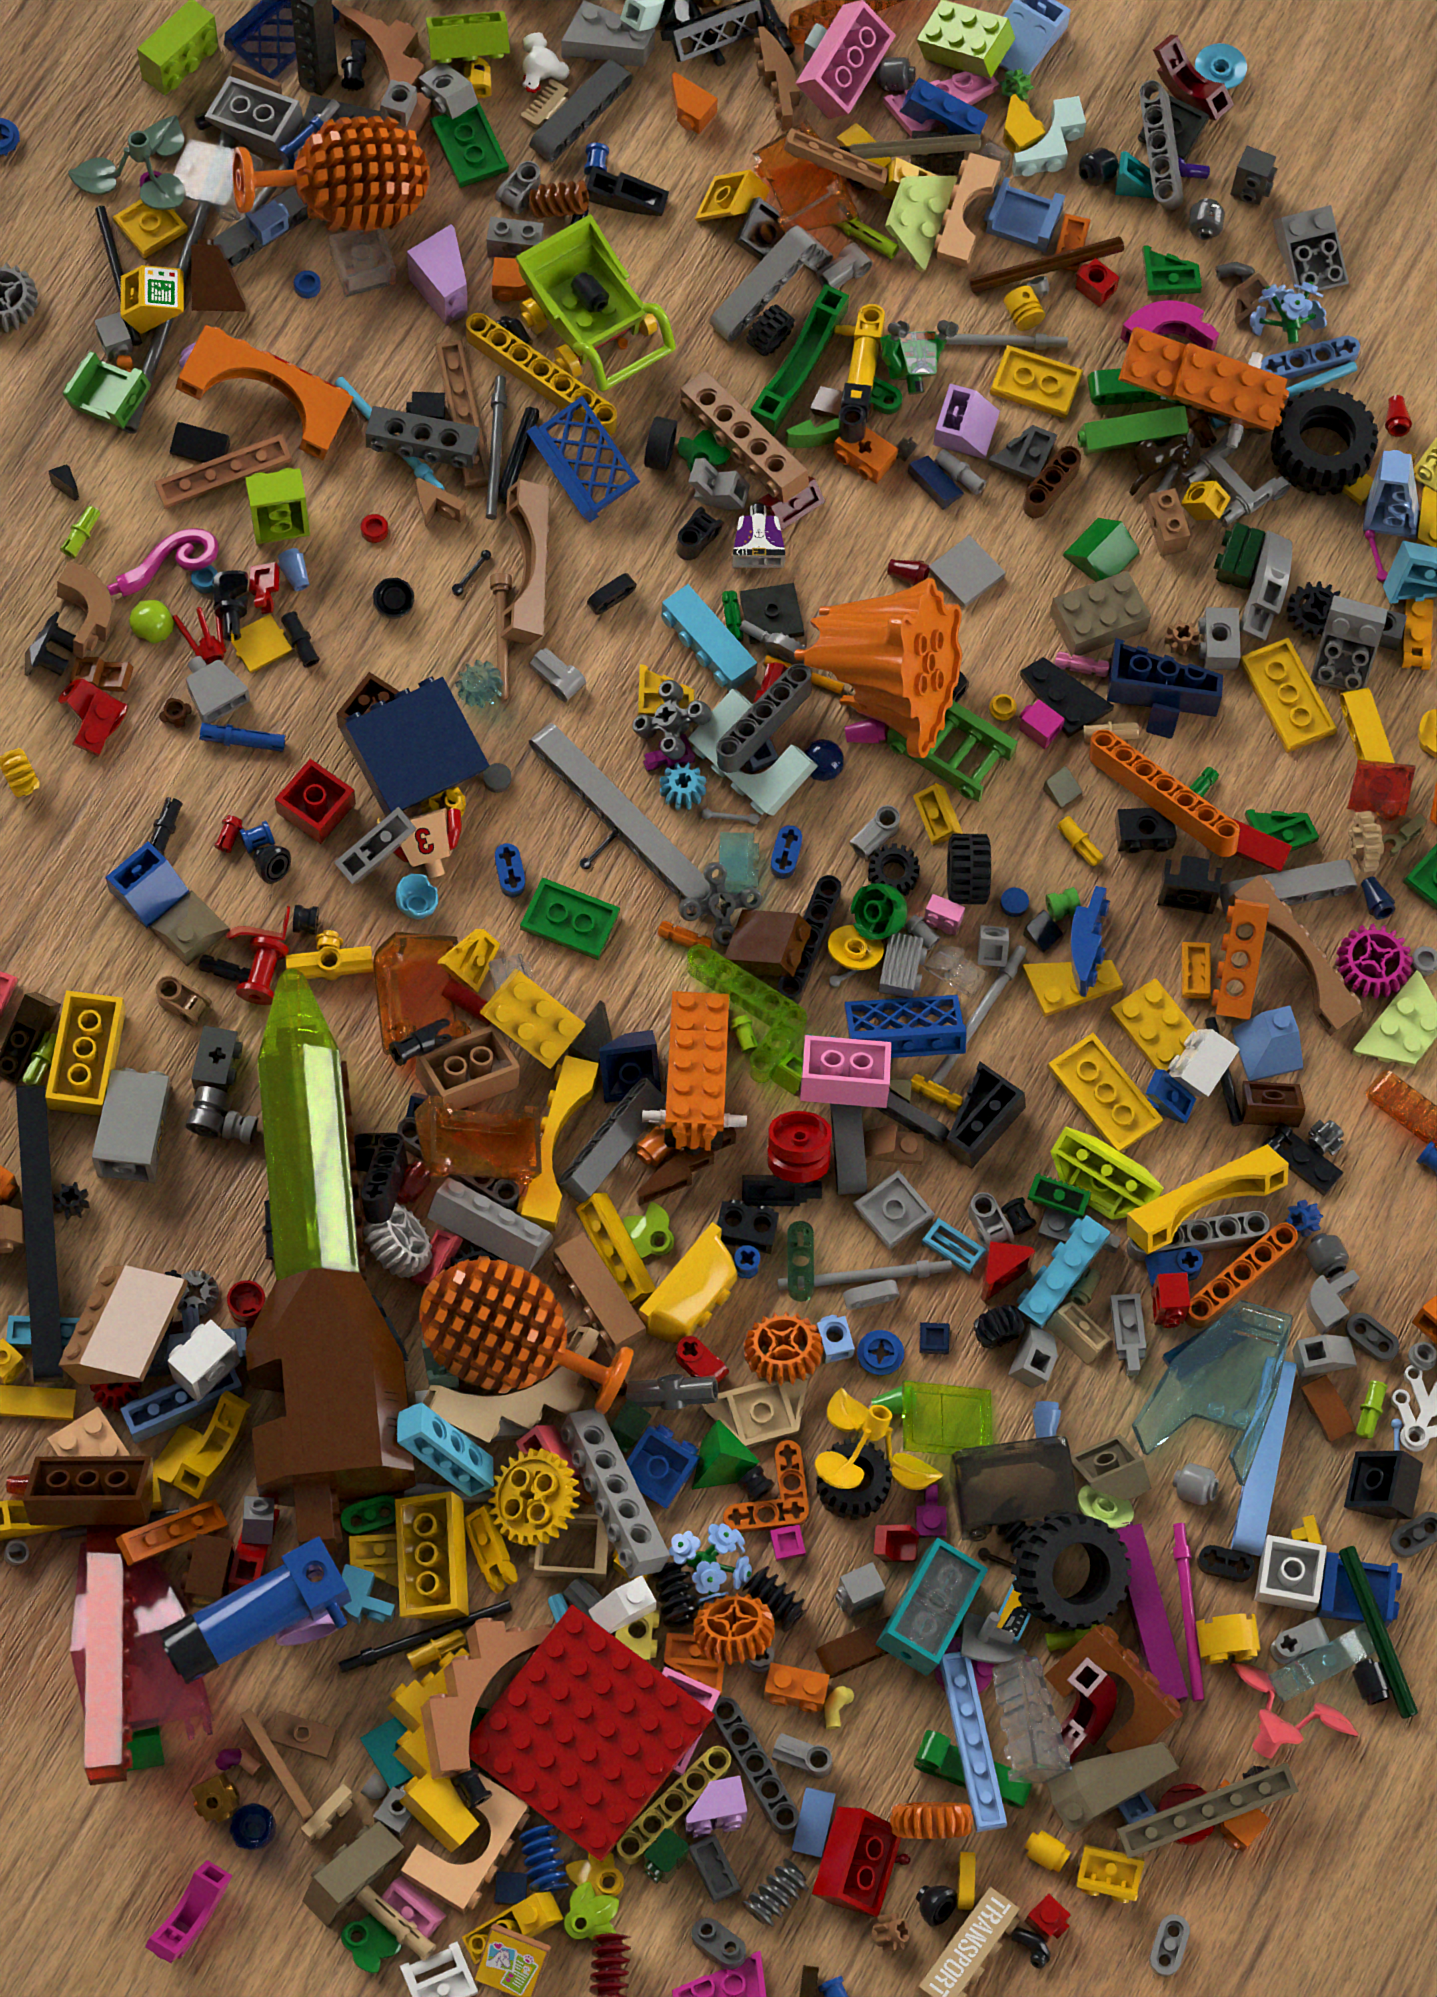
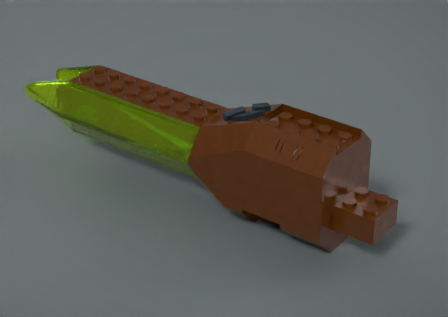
M288 969L278 979L257 1058L276 1282L245 1341L246 1361L251 1388L285 1394L286 1417H279L252 1428L256 1485L259 1497L275 1498V1505L295 1507L299 1547L320 1536L328 1553L334 1554L337 1553V1544L342 1543L340 1519L334 1518V1515L340 1514L339 1502L372 1499L382 1495L392 1496L416 1487L413 1454L397 1443V1419L399 1412L409 1408L404 1361L409 1360L404 1345L390 1318L387 1317L382 1304L375 1295H371L364 1282L367 1281L364 1254L359 1255V1253L365 1252L362 1226H357L362 1225L358 1198L359 1186L353 1143L354 1131L347 1061H341L339 1048L306 977L297 969Z

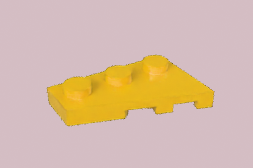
M1103 960L1102 965L1097 964L1095 969L1098 971L1097 980L1094 987H1089L1086 997L1080 996L1072 973L1071 962L1022 965L1023 973L1044 1018L1120 990L1123 987V983L1112 960Z

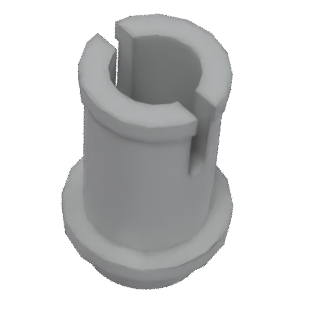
M914 915L904 927L907 929L908 935L913 934L918 938L922 937L924 939L923 945L929 951L939 942L941 937L923 922L924 918L922 916L919 918L917 915Z

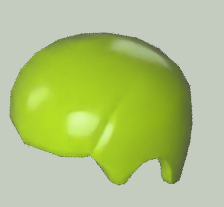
M141 601L130 613L129 624L132 632L138 638H144L150 643L155 644L167 639L173 632L175 623L167 606L160 601Z

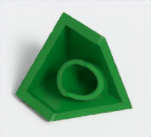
M720 1420L715 1422L702 1439L699 1456L702 1458L696 1466L692 1490L738 1483L747 1472L756 1467L760 1462Z

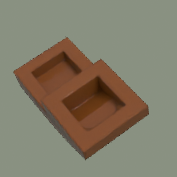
M76 657L69 682L84 678L101 690L127 692L134 667L129 662H104L100 657H84V659Z
M1323 1375L1299 1387L1310 1413L1316 1416L1326 1441L1332 1442L1356 1429L1345 1405L1327 1375Z

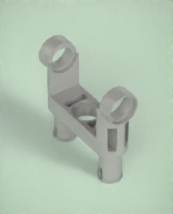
M1229 431L1223 435L1219 444L1199 457L1198 464L1180 475L1184 485L1189 482L1186 485L1188 489L1192 482H1200L1204 478L1209 477L1212 481H1216L1231 497L1232 503L1225 508L1221 518L1217 519L1219 523L1223 520L1225 521L1222 523L1223 527H1228L1242 515H1250L1269 500H1278L1291 487L1287 479L1281 476L1277 479L1274 477L1254 492L1224 460L1236 451L1234 448L1226 446ZM1242 433V436H1241L1240 442H1238V445H1239V444L1241 443V441L1244 439V436H1245L1244 433Z

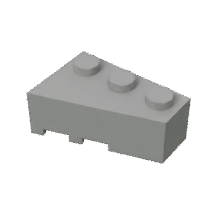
M584 0L561 40V58L570 59V56L586 58V61L593 62L595 59H613L620 65L644 67L655 47V29L637 31L620 20L621 15Z

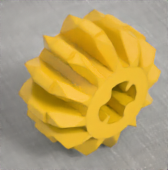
M11 749L0 756V768L16 797L27 796L39 788L40 782L22 749Z

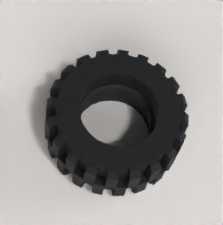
M1324 387L1315 388L1312 393L1310 390L1300 392L1299 398L1293 396L1287 402V406H1284V410L1281 411L1282 421L1278 427H1274L1272 434V460L1274 465H1280L1278 472L1281 476H1287L1292 486L1296 487L1299 485L1303 487L1302 491L1310 493L1312 490L1317 491V495H1326L1327 492L1331 491L1332 495L1342 492L1344 485L1348 484L1349 487L1354 485L1359 477L1362 478L1367 473V470H1369L1378 445V427L1373 423L1374 416L1371 411H1365L1366 405L1361 400L1356 402L1353 399L1354 395L1348 392L1342 394L1338 392L1339 389L1331 388L1330 391H1324ZM1310 428H1328L1337 432L1345 440L1348 450L1333 456L1321 455L1309 449L1303 442L1300 434Z
M1061 1511L1059 1515L1051 1513L1044 1517L1045 1522L1039 1520L1034 1522L1030 1526L1032 1529L1031 1533L1024 1532L1021 1536L1020 1541L1023 1542L1021 1547H1015L1013 1556L1017 1557L1016 1564L1011 1565V1574L1016 1575L1017 1579L1012 1584L1014 1591L1021 1593L1018 1600L1022 1606L1027 1607L1028 1612L1035 1618L1067 1630H1075L1076 1628L1086 1630L1090 1629L1092 1624L1100 1625L1106 1621V1614L1113 1616L1118 1610L1116 1606L1118 1601L1124 1602L1127 1593H1124L1125 1586L1131 1583V1576L1127 1575V1569L1132 1568L1131 1559L1125 1557V1553H1128V1548L1125 1542L1118 1541L1120 1534L1115 1529L1108 1527V1523L1100 1519L1070 1511ZM1074 1543H1080L1086 1549L1089 1556V1576L1079 1592L1071 1597L1062 1598L1057 1593L1053 1584V1567L1057 1557L1065 1548Z

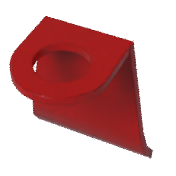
M84 678L72 681L62 691L58 702L60 704L68 703L82 721L95 693L121 704L108 734L109 737L123 721L128 705L113 698ZM73 687L71 692L67 696H65L66 693Z
M290 906L286 908L281 933L250 926H237L228 931L226 938L231 940L239 935H252L285 941Z

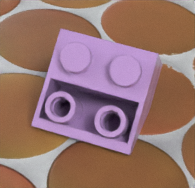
M950 384L935 429L933 445L985 459L1000 411L976 390Z
M740 1776L709 1782L686 1816V1835L693 1834V1838L705 1837L711 1834V1830L723 1828V1832H731L740 1829L741 1824L746 1823L747 1807Z

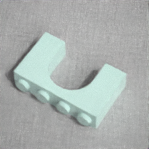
M731 689L712 711L710 721L705 725H699L688 740L694 744L692 750L702 759L707 757L714 763L711 768L722 778L726 775L733 781L730 786L741 796H744L746 793L753 800L750 805L761 815L766 812L774 816L818 765L799 747L791 744L778 760L762 773L746 774L741 769L733 773L721 771L717 765L716 744L753 705L740 692Z

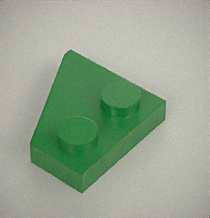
M1148 245L1143 246L1142 254L1148 296L1201 293L1202 285L1199 264L1188 260H1181L1169 253L1165 256L1151 251L1152 247Z
M1249 809L1245 812V817L1250 827L1291 845L1290 852L1319 840V835L1308 813L1293 812L1287 814L1283 811L1257 813L1255 809Z

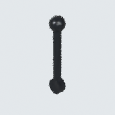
M483 550L480 559L461 582L452 586L454 595H461L464 585L483 562L491 558L489 550Z
M616 826L613 827L612 833L588 858L580 860V867L582 869H589L591 862L618 836L619 830Z

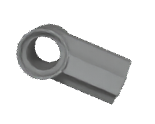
M851 243L840 252L837 259L819 270L817 277L822 287L827 284L837 289L853 277L858 279L864 276L871 269L873 261L856 243Z
M547 648L538 651L530 662V668L549 683L552 692L564 702H567L587 683L577 668L572 665H565Z
M890 805L880 807L876 811L874 818L850 841V846L861 858L868 860L889 838L897 834L900 824L899 811ZM890 818L894 823L886 826L880 820Z
M780 1733L771 1757L775 1761L805 1771L817 1779L828 1776L833 1766L831 1752L825 1746L812 1745ZM815 1756H823L827 1760L826 1765L822 1768H815L810 1762Z

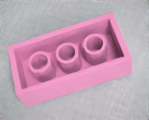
M863 0L845 4L841 7L795 84L829 119L848 115L896 35Z

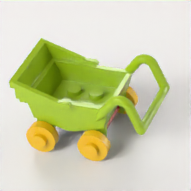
M591 214L516 256L519 273L537 301L536 303L532 298H529L520 303L521 320L535 334L548 328L547 320H549L557 334L567 343L554 349L556 359L554 362L574 378L582 374L581 365L585 364L588 358L599 391L604 392L675 351L676 344L667 314L660 305L641 301L626 281V279L630 278L629 273L619 261ZM586 272L588 275H593L609 293L608 304L602 311L588 312L573 295V289L570 285L572 280L580 273ZM657 320L664 346L606 379L602 362L596 349L631 330L633 336L639 330L647 337L657 331Z

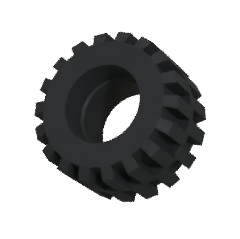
M952 834L949 839L947 854L948 898L956 904L986 905L991 888L990 840L987 834Z
M845 1439L842 1445L837 1442L833 1444L832 1450L827 1449V1451L842 1454L849 1460L861 1439H857L856 1443H851V1439ZM869 1442L868 1446L864 1445L853 1463L864 1469L871 1478V1485L866 1490L849 1492L845 1489L836 1488L823 1481L817 1474L816 1490L817 1493H820V1501L822 1504L827 1503V1510L831 1513L834 1511L839 1512L838 1517L844 1518L845 1515H851V1520H857L858 1515H862L863 1518L870 1516L871 1511L876 1513L880 1509L881 1504L885 1503L891 1486L892 1471L889 1470V1460L884 1459L885 1453L881 1449L876 1451L874 1449L875 1444Z

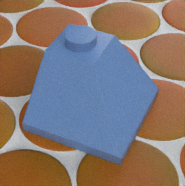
M1291 1006L1262 1012L1232 1029L1236 1046L1240 1048L1238 1052L1248 1081H1257L1303 1069L1299 1029Z

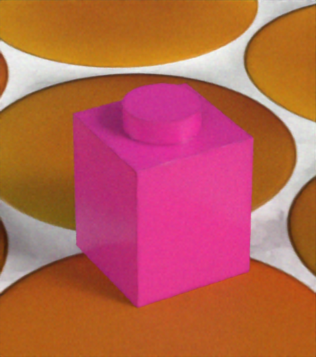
M1038 699L1033 706L1027 705L1019 716L1021 719L1019 730L1046 749L1062 731L1065 718Z

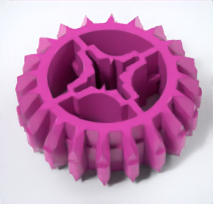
M1374 923L1370 925L1369 930L1363 925L1359 926L1358 932L1352 929L1348 934V938L1342 939L1341 946L1338 947L1336 952L1339 956L1335 961L1336 966L1340 967L1338 972L1341 976H1346L1344 978V985L1352 983L1351 991L1354 993L1358 989L1362 990L1363 998L1367 996L1368 992L1372 993L1374 1000L1378 998L1380 992L1385 998L1390 995V990L1394 993L1398 992L1400 985L1406 984L1408 980L1406 976H1409L1412 971L1410 965L1413 962V957L1408 956L1411 951L1410 947L1403 946L1405 942L1404 937L1395 938L1396 930L1391 931L1390 934L1385 932V925L1380 930H1376ZM1362 946L1363 956L1353 962L1352 952ZM1395 961V972L1386 977V966H1389L1390 962Z

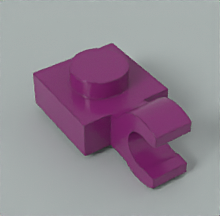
M686 734L680 736L686 747L685 754L680 759L672 760L667 758L661 752V742H659L658 747L660 750L644 755L645 760L643 764L646 771L656 770L665 763L668 768L674 769L676 762L680 766H684L688 762H695V755Z
M932 1484L925 1488V1506H916V1530L919 1532V1538H946L947 1536L946 1506H937L938 1484Z

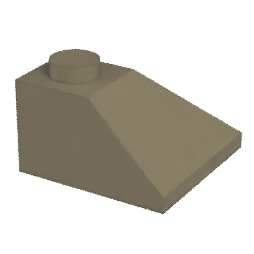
M192 890L149 926L156 936L186 966H189L230 930Z
M1120 1434L1067 1457L1068 1462L1092 1489L1122 1500L1136 1498L1143 1492L1152 1489L1144 1460Z

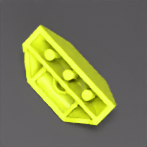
M1065 1127L1050 1151L1060 1181L1062 1180L1063 1183L1067 1182L1069 1186L1073 1184L1074 1187L1084 1188L1085 1191L1090 1190L1092 1195L1088 1205L1111 1220L1127 1217V1213L1155 1200L1164 1190V1187L1146 1168L1097 1137L1072 1128Z

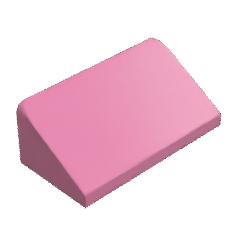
M402 1876L395 1879L381 1896L384 1901L409 1923L414 1922L417 1925V1930L427 1939L446 1917L443 1911Z

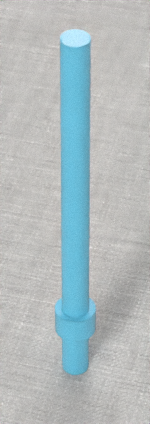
M1351 361L1286 388L1289 391L1287 399L1299 395L1300 392L1314 389L1357 371L1356 363ZM1215 418L1210 420L1214 429L1228 424Z
M339 377L335 381V385L345 389L349 395L354 397L352 403L369 421L372 408L344 377ZM402 457L414 470V475L417 478L419 477L445 490V487L434 477L433 470L426 463H422L416 457Z

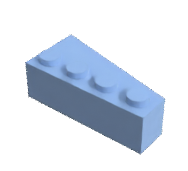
M1384 450L1366 500L1363 531L1372 529L1375 533L1416 539L1420 509L1412 456L1399 450Z

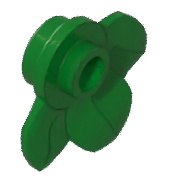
M702 430L694 440L680 437L678 442L679 455L687 461V467L690 472L693 469L695 459L705 458L715 467L725 464L731 456V452L725 446L721 447L717 444L714 435L709 430Z
M370 1913L362 1921H352L346 1924L341 1933L342 1944L347 1950L352 1952L354 1963L360 1969L369 1973L379 1972L380 1958L392 1957L402 1949L401 1944L396 1941L397 1938L387 1931V1928ZM359 1933L362 1939L359 1942H354L351 1939V1935Z

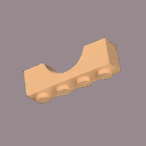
M973 153L969 154L967 161L962 160L958 173L962 178L960 184H955L950 200L954 202L951 210L946 209L942 220V225H946L943 235L938 234L935 240L934 249L937 250V259L968 268L976 244V236L966 227L963 213L968 204L974 199L983 195H992L1000 172V161Z

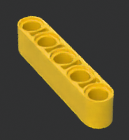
M1366 687L1341 693V710L1376 814L1383 816L1407 810L1406 794L1371 690Z

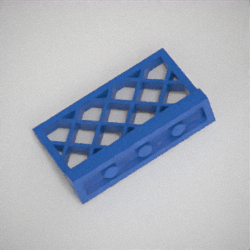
M583 396L539 428L535 425L526 431L581 515L590 523L599 517L598 512L640 482ZM583 406L586 411L584 423L573 422V413ZM557 424L565 425L562 439L552 438L548 431ZM570 426L583 428L580 441L568 440ZM588 429L599 430L598 444L586 442ZM566 445L579 446L576 460L565 458ZM584 447L597 449L594 462L581 461ZM602 449L614 452L612 465L600 463ZM580 465L593 467L590 481L579 479ZM598 468L611 470L608 483L595 482ZM616 470L627 472L631 478L622 485L614 484ZM594 486L607 488L605 498L595 503L592 498Z
M958 995L845 1002L849 1039L891 1042V1058L966 1053V1027L963 1024ZM953 1005V1008L947 1013L939 1009L940 1006ZM920 1007L923 1011L920 1014H916L910 1009ZM885 1009H892L896 1012L893 1013L891 1016H888L882 1011ZM864 1011L867 1014L860 1018L852 1012ZM933 1014L940 1019L934 1023L926 1019V1017ZM905 1016L911 1019V1021L905 1025L898 1021V1019ZM875 1017L883 1022L879 1026H875L869 1021ZM889 1026H892V1027H894V1028H896V1029H887V1028H888ZM861 1028L866 1029V1031H858V1030L861 1029Z

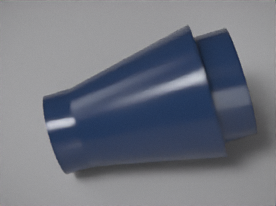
M1372 876L1363 880L1361 887L1364 891L1369 914L1377 920L1385 919L1392 915L1396 909L1394 906L1395 900L1380 885L1376 877Z

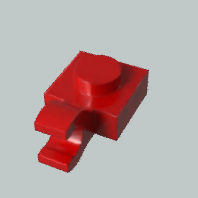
M275 562L250 567L249 592L255 596V607H262V614L273 613L274 604L271 593L279 591L280 567Z

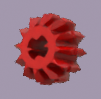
M118 1383L91 1384L90 1389L92 1392H95L93 1396L96 1403L102 1402L101 1406L104 1410H107L113 1404L114 1412H119L120 1404L126 1406L129 1403L128 1399L135 1400L139 1398L136 1390L141 1389V1383H120L121 1388L115 1387L113 1391L110 1385L116 1386Z

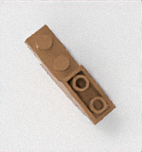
M758 27V37L753 38L754 53L760 56V60H757L758 76H763L764 86H771L772 98H777V104H774L775 120H780L781 130H787L792 128V106H799L800 89L795 84L797 77L790 59L780 43L765 27Z

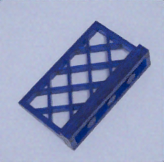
M261 0L228 29L224 35L223 45L227 49L236 51L258 73L271 79L278 76L296 59V49L292 53H280V42L295 43L294 36H280V25L293 26L292 19H279V12L283 8L291 9L290 0ZM332 4L333 22L335 25L340 20V11ZM264 25H276V36L261 35V28ZM246 41H258V52H247L242 45ZM261 41L276 42L277 53L261 52ZM261 58L277 59V66L269 73L262 66Z

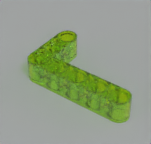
M703 944L692 946L687 953L688 973L717 993L729 994L731 1002L771 1027L752 1053L749 1063L750 1077L758 1083L768 1082L772 1079L777 1066L791 1053L804 1035L807 1025L806 1011L800 1005ZM696 958H703L704 960H706V963L703 965H697L693 962V960ZM719 973H726L730 976V978L727 980H720L716 977V975ZM743 988H749L754 993H752L751 995H744L740 992V990ZM767 1003H773L777 1008L775 1010H767L763 1006ZM796 1018L801 1023L797 1026H792L787 1020ZM780 1040L785 1043V1046L776 1048L771 1042ZM759 1062H764L769 1065V1068L760 1070L755 1065Z

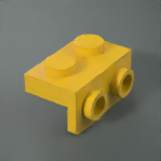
M1085 1844L1077 1875V1887L1082 1888L1081 1891L1092 1896H1099V1893L1111 1895L1113 1900L1121 1903H1129V1900L1137 1901L1145 1858L1134 1856L1128 1859L1124 1853Z

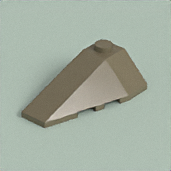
M1160 1742L1071 1763L1048 1777L1046 1781L1053 1805L1070 1833L1081 1831L1172 1774L1179 1767L1165 1743Z

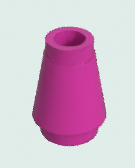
M873 718L845 726L847 742L880 744V741L886 740L884 723Z

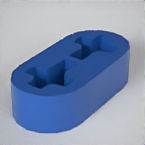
M784 826L779 830L776 838L770 869L772 874L779 879L791 877L796 869L802 846V833L795 826ZM788 835H793L794 841L791 842L790 849L785 848L786 838ZM783 856H787L788 866L784 870L779 869Z
M504 843L495 851V865L499 884L506 896L517 897L525 890V875L520 852L515 845ZM504 853H509L511 866L507 867L506 860L503 859ZM509 874H513L515 882H518L516 888H511V885L508 884Z

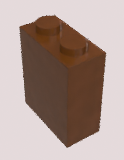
M742 909L724 960L739 973L794 977L812 927L799 913Z

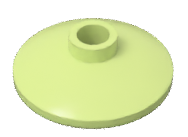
M1089 1485L1082 1487L1078 1493L1077 1503L1082 1513L1108 1523L1110 1528L1119 1529L1126 1527L1134 1517V1510L1129 1500H1122L1092 1489Z

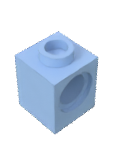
M830 1315L822 1318L816 1327L822 1337L824 1363L827 1364L853 1357L855 1348L846 1317ZM835 1332L842 1339L839 1342H831L828 1340L827 1335Z

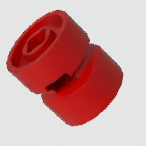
M243 1280L235 1283L230 1288L227 1295V1304L230 1316L235 1324L239 1327H246V1329L252 1328L266 1301V1297L259 1284L250 1280Z

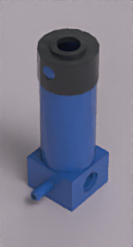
M320 1536L281 1556L284 1565L198 1612L189 1614L158 1631L163 1640L161 1644L178 1676L182 1675L186 1685L310 1615L315 1622L329 1614L337 1629L347 1625V1620L340 1608L352 1602L347 1585ZM316 1576L323 1577L318 1582H311V1580Z

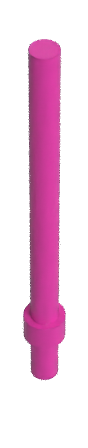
M1185 1523L1173 1524L1175 1538L1173 1556L1174 1561H1177L1192 1701L1200 1702L1204 1701V1691L1189 1560L1192 1559L1191 1547L1187 1545Z

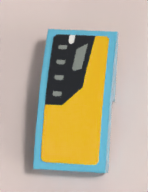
M1012 1584L998 1613L1000 1621L996 1627L1015 1633L1012 1643L1017 1645L1031 1614L1028 1612V1608L1022 1606L1018 1600L1021 1593L1014 1591Z

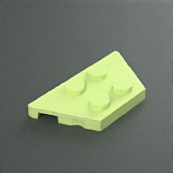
M906 176L900 181L885 227L897 239L898 245L903 252L909 253L916 263L914 267L920 272L926 270L953 187L958 179L956 176Z
M1415 971L1353 1049V1055L1361 1057V1055L1378 1058V1061L1387 1063L1397 1062L1399 1065L1413 1068L1436 1040L1437 1002L1419 971Z

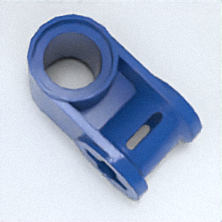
M1192 1247L1169 1252H1158L1144 1259L1152 1288L1158 1274L1187 1272L1188 1281H1192L1199 1276L1203 1264L1201 1253ZM1184 1261H1189L1190 1265H1194L1193 1268H1189L1188 1264H1184Z

